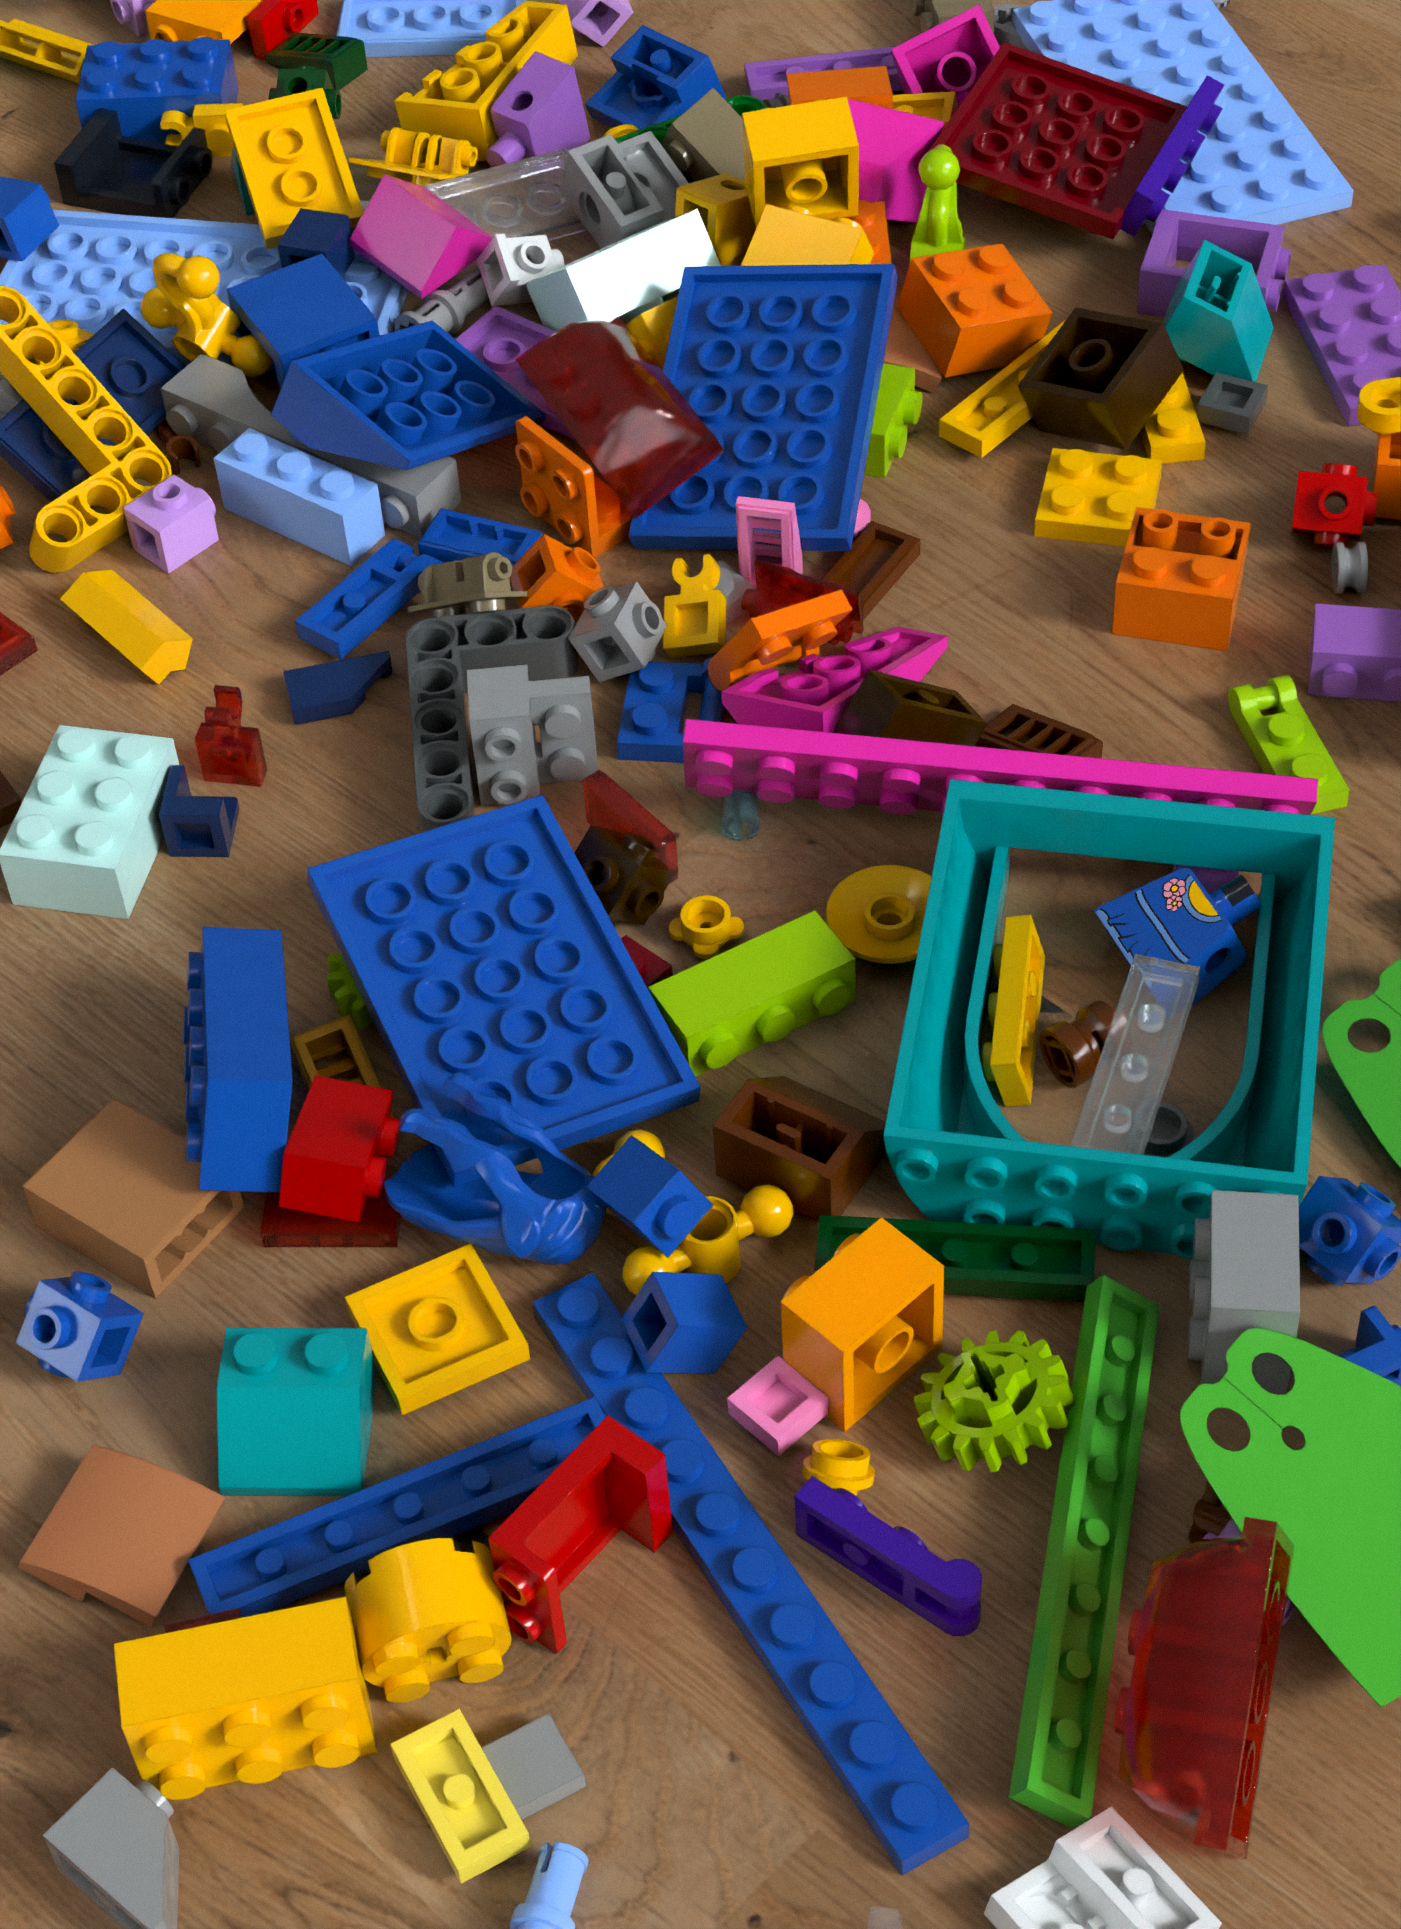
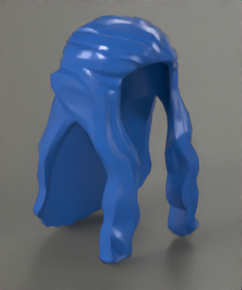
M461 1072L449 1075L442 1088V1093L447 1097L458 1101L471 1112L531 1146L541 1162L543 1173L535 1174L517 1171L510 1158L502 1149L488 1142L478 1140L471 1135L464 1125L452 1119L436 1116L422 1108L409 1109L402 1114L399 1122L400 1131L415 1133L421 1138L450 1151L457 1160L474 1166L482 1176V1178L453 1187L433 1144L426 1145L424 1149L413 1152L410 1159L402 1163L400 1169L391 1179L384 1181L386 1202L399 1212L403 1219L426 1230L442 1233L456 1240L471 1242L493 1253L520 1257L527 1261H535L545 1265L569 1264L584 1255L585 1250L589 1249L597 1239L607 1207L586 1188L595 1176L590 1175L587 1168H583L560 1152L541 1127L522 1116L505 1098L487 1094L480 1084H477L472 1078Z

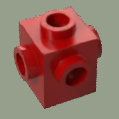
M1324 463L1322 473L1299 471L1291 532L1314 534L1313 544L1333 547L1335 542H1343L1344 546L1347 547L1348 538H1360L1362 525H1374L1378 492L1367 491L1368 477L1356 476V466ZM1336 497L1344 502L1346 509L1341 513L1333 514L1325 508L1324 503L1329 498Z

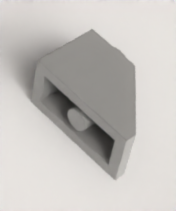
M112 1767L42 1836L58 1871L124 1929H177L180 1848L169 1822V1818L174 1814V1810L167 1799L148 1781L142 1779L134 1786Z

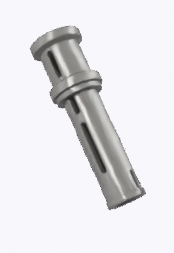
M479 267L452 288L431 292L425 297L424 305L414 312L405 311L399 315L394 323L395 331L432 320L450 335L462 329L466 315L489 300Z

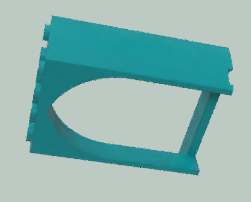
M950 779L883 1134L886 1153L900 1185L918 1209L931 1221L1095 1229L1096 1245H1104L1120 1251L1137 1249L1177 1254L1183 1258L1193 1259L1195 1218H1208L1212 1190L1298 1195L1300 1205L1308 1182L1335 817ZM1011 848L1262 873L1259 893L1262 907L1257 912L1243 1068L1230 1099L1217 1118L1200 1136L1173 1155L1159 1157L1026 1141L1008 1122L993 1099L983 1075L979 1054L994 970V947L998 944L1010 873Z

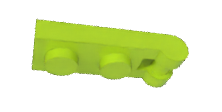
M1289 675L1270 678L1266 686L1253 688L1250 684L1231 687L1228 691L1231 714L1264 774L1318 779L1317 803L1311 815L1347 807L1350 789L1298 701L1296 687L1292 678ZM1273 709L1275 714L1264 717L1260 712Z

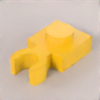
M243 103L196 104L193 117H189L185 113L176 110L164 112L160 123L161 129H174L180 132V134H168L165 144L179 146L193 127L205 130L207 146L211 150L213 157L232 156L234 145L227 127L225 110L244 106Z
M705 554L703 556L702 571L697 576L689 577L690 568L683 558H675L672 565V575L680 586V594L664 597V621L667 627L663 633V650L670 658L717 653L725 645L726 598L719 589L714 590L720 580L719 565L711 554Z

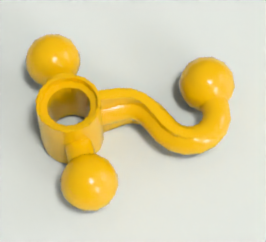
M163 253L154 258L152 272L157 287L147 291L143 295L140 304V313L151 327L165 329L173 326L177 328L178 331L172 339L173 345L181 355L191 362L200 354L218 359L221 353H224L231 357L234 367L243 370L244 375L247 377L262 376L270 369L273 359L253 335L241 338L234 335L241 322L235 312L221 302L214 293L217 291L220 282V272L214 262L200 255L186 259L173 253Z
M642 1129L627 1131L617 1140L613 1154L600 1162L592 1175L596 1176L631 1135L664 1159L665 1149L660 1139L650 1131ZM755 1186L744 1195L740 1210L737 1212L724 1199L705 1196L713 1206L669 1257H666L653 1246L639 1247L627 1256L622 1278L628 1291L636 1296L652 1272L679 1273L682 1271L683 1273L720 1274L725 1283H728L737 1275L741 1268L740 1240L751 1234L763 1238L778 1236L789 1227L793 1217V1205L788 1194L778 1186ZM606 1208L607 1214L616 1217L608 1208Z

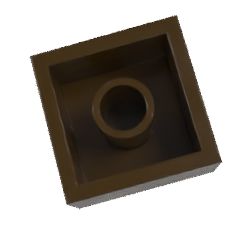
M1075 307L1018 384V388L1040 431L1127 450L1184 369L1163 323Z

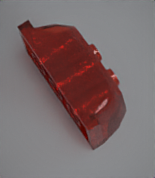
M616 317L611 322L601 319L572 322L538 342L515 359L635 519L725 451L716 437L619 317Z
M1245 1517L1242 1537L1202 1539L1153 1562L1143 1609L1136 1608L1130 1622L1128 1654L1135 1656L1130 1687L1123 1686L1120 1690L1114 1723L1115 1733L1122 1734L1118 1777L1125 1791L1166 1830L1213 1853L1245 1860L1248 1853L1295 1546L1277 1522Z

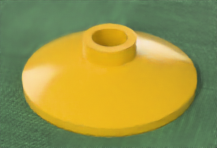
M879 865L859 870L842 880L832 891L826 908L827 925L852 955L863 960L884 964L904 963L915 960L917 958L932 877L920 870L901 865Z

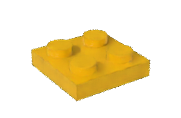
M1052 448L1035 518L1034 536L1126 547L1136 507L1155 509L1161 479L1162 460L1142 458L1135 455L1122 456L1086 452L1081 449Z
M471 1243L345 1296L348 1314L355 1327L367 1328L375 1365L401 1415H405L530 1360L526 1339Z

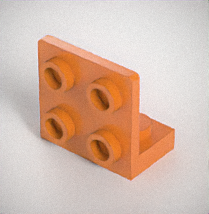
M524 416L517 420L515 423L518 444L515 447V452L521 466L523 483L520 495L529 513L534 517L542 518L557 530L560 537L566 543L574 544L576 547L586 550L594 558L629 538L634 505L593 474V469L589 464L530 418Z

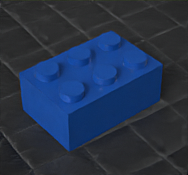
M200 37L192 41L166 42L160 39H153L144 43L118 44L107 41L97 45H87L75 100L81 127L83 128L99 108L117 111L122 136L165 144L168 134H180V132L174 129H161L160 123L164 112L176 110L185 113L189 117H193L196 104L236 103L239 88L230 39L214 40L209 37Z

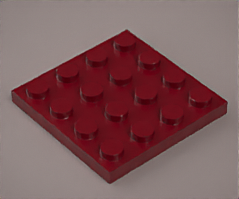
M1004 42L930 150L941 144L951 148L960 166L959 177L956 180V183L1113 240L1122 226L1125 210L1136 189L1187 106Z

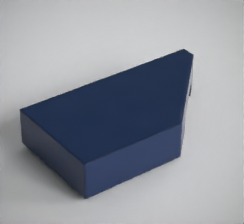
M389 651L283 671L294 724H303L352 714L366 700L365 692L379 678L385 679L393 671Z

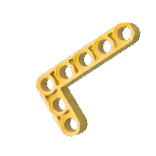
M0 286V319L9 323L0 324V372L92 475L44 506L38 512L29 545L32 560L42 570L51 573H62L70 570L129 531L123 507L171 477V465L166 456L27 299L13 288ZM27 359L40 360L44 365L31 363ZM62 399H73L81 405H71ZM98 439H108L117 445L109 446L101 443ZM133 479L147 480L153 486L140 485ZM101 506L106 508L111 513L100 514L95 512L90 507ZM59 534L65 537L68 541L56 542L51 540L47 535Z

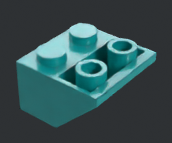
M1204 239L1175 287L1163 324L1180 361L1189 362L1212 375H1215L1217 372L1256 382L1274 326L1251 263Z

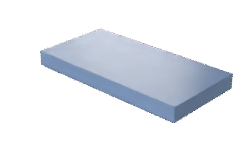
M342 0L336 36L353 37L362 40L366 57L455 55L466 45L471 46L479 42H485L487 40L485 35L487 29L524 1L529 0Z

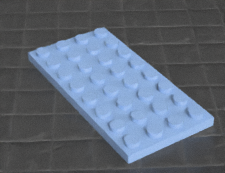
M1212 0L1039 1L1030 6L1013 9L1012 25L1021 36V40L1028 51L1187 107L1207 75L1224 84L1215 102L1223 110L1208 136L1200 131L1198 132L1204 135L1205 139L1192 163L1188 164L1181 160L1188 167L1173 194L1165 189L1163 190L1170 195L1163 208L1164 210L1279 225L1351 207L1354 192L1352 187ZM1145 219V225L1153 234L1156 222L1153 223Z
M53 210L59 227L23 262L8 259L0 274V286H7L17 290L47 323L54 320H71L77 322L79 328L93 334L98 332L124 308L180 362L188 365L191 361L181 355L172 342L173 336L178 329L173 326L165 329L151 327L140 313L143 295L151 288L157 287L152 272L154 258L163 253L177 254L186 259L196 255L209 258L215 263L220 272V282L217 291L214 293L229 308L228 288L279 270L282 267L278 247L266 249L259 224ZM354 249L355 259L343 279L377 318L379 335L393 332L395 320L401 312L409 289ZM0 319V324H9L8 322ZM236 331V333H235L234 335H236L237 337L241 338V337L249 336V335H253V334H252V333H249V334H246V335L241 336V335H239L238 332ZM221 353L217 360L234 366L231 357ZM274 361L271 363L269 372H276Z

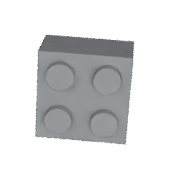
M1212 1190L1208 1218H1195L1193 1259L1190 1260L1188 1301L1193 1302V1317L1189 1319L1188 1360L1201 1361V1384H1214L1223 1378L1228 1366L1225 1359L1226 1351L1240 1334L1247 1329L1264 1328L1293 1337L1297 1336L1300 1318L1298 1195ZM1270 1353L1256 1356L1252 1362V1373L1256 1382L1269 1393H1287L1291 1368L1285 1360Z

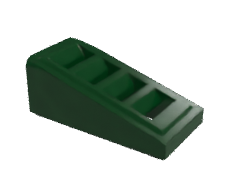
M295 33L265 54L266 62L280 69L312 66L319 70H327L333 88L339 90L368 70L364 42L353 37Z

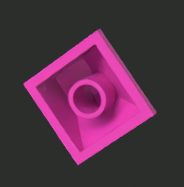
M847 98L859 144L858 200L869 202L885 201L886 218L888 220L917 223L926 190V185L922 183L919 175V162L941 134L944 121Z

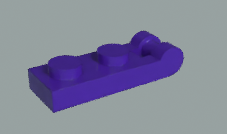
M813 1476L794 1496L796 1535L945 1633L952 1636H965L977 1629L981 1618L982 1574L973 1562L965 1559L944 1561L930 1552L924 1542L912 1531L901 1526L891 1527L869 1513L861 1500L851 1492L842 1488L833 1490Z

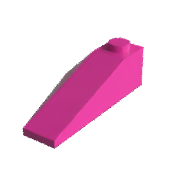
M903 627L892 628L846 643L845 655L820 657L816 654H811L799 658V670L778 676V670L773 668L755 672L722 691V704L738 724L836 733L834 730L869 669L920 682L948 648V636Z

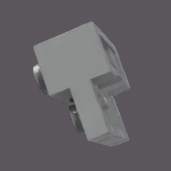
M650 130L620 143H617L612 134L569 150L567 152L560 191L602 249L648 227L674 218L676 188L689 183Z
M527 665L467 670L469 724L481 806L514 804L540 796V784L599 779L589 676L529 681ZM535 725H539L541 742L536 740Z

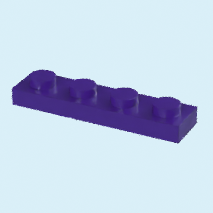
M1208 75L1206 76L1136 189L1125 210L1121 230L1135 237L1145 219L1153 223L1156 222L1170 197L1163 190L1165 189L1173 194L1188 167L1181 160L1188 164L1192 163L1205 139V136L1198 132L1200 131L1208 136L1223 110L1215 102L1224 84Z

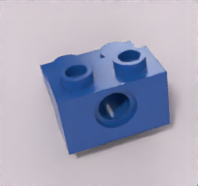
M642 25L610 57L617 72L585 103V106L591 118L611 128L631 124L640 130L682 115L712 88L724 99H726V95L708 55Z

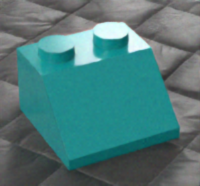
M226 1328L217 1382L218 1488L220 1495L348 1496L364 1489L377 1384V1371L367 1328Z

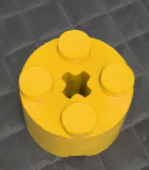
M452 1538L416 1541L389 1549L368 1560L371 1574L359 1583L354 1572L347 1578L345 1593L355 1630L362 1675L367 1682L384 1688L387 1701L405 1703L420 1699L430 1692V1682L459 1675L460 1680L464 1683H481L497 1677L504 1671L502 1656L509 1649L512 1638L501 1590L493 1579L495 1571L491 1551L486 1545L472 1541L475 1553L455 1551Z

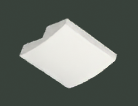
M1112 1806L1056 1840L1048 1860L993 1893L984 1911V1915L997 1929H1219L1222 1924Z

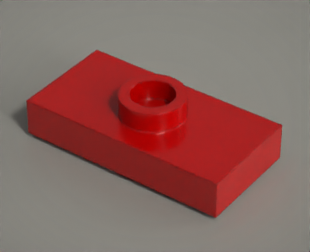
M264 0L246 17L255 58L266 60L265 54L304 29L319 14L317 0Z

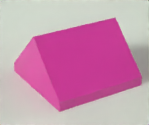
M980 4L892 48L891 54L904 94L955 91L959 108L1000 49V46Z
M384 174L350 237V246L419 298L423 299L475 262L493 236L425 187Z

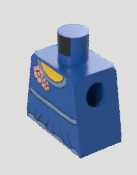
M1181 868L1099 906L1094 911L1112 941L1170 1025L1245 962L1247 953L1232 926L1261 908L1262 904L1242 874L1209 894L1191 868Z

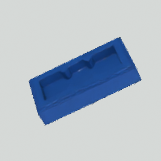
M440 508L417 544L419 556L428 554L442 563L462 561V559L497 552L508 558L513 567L543 533L542 531Z

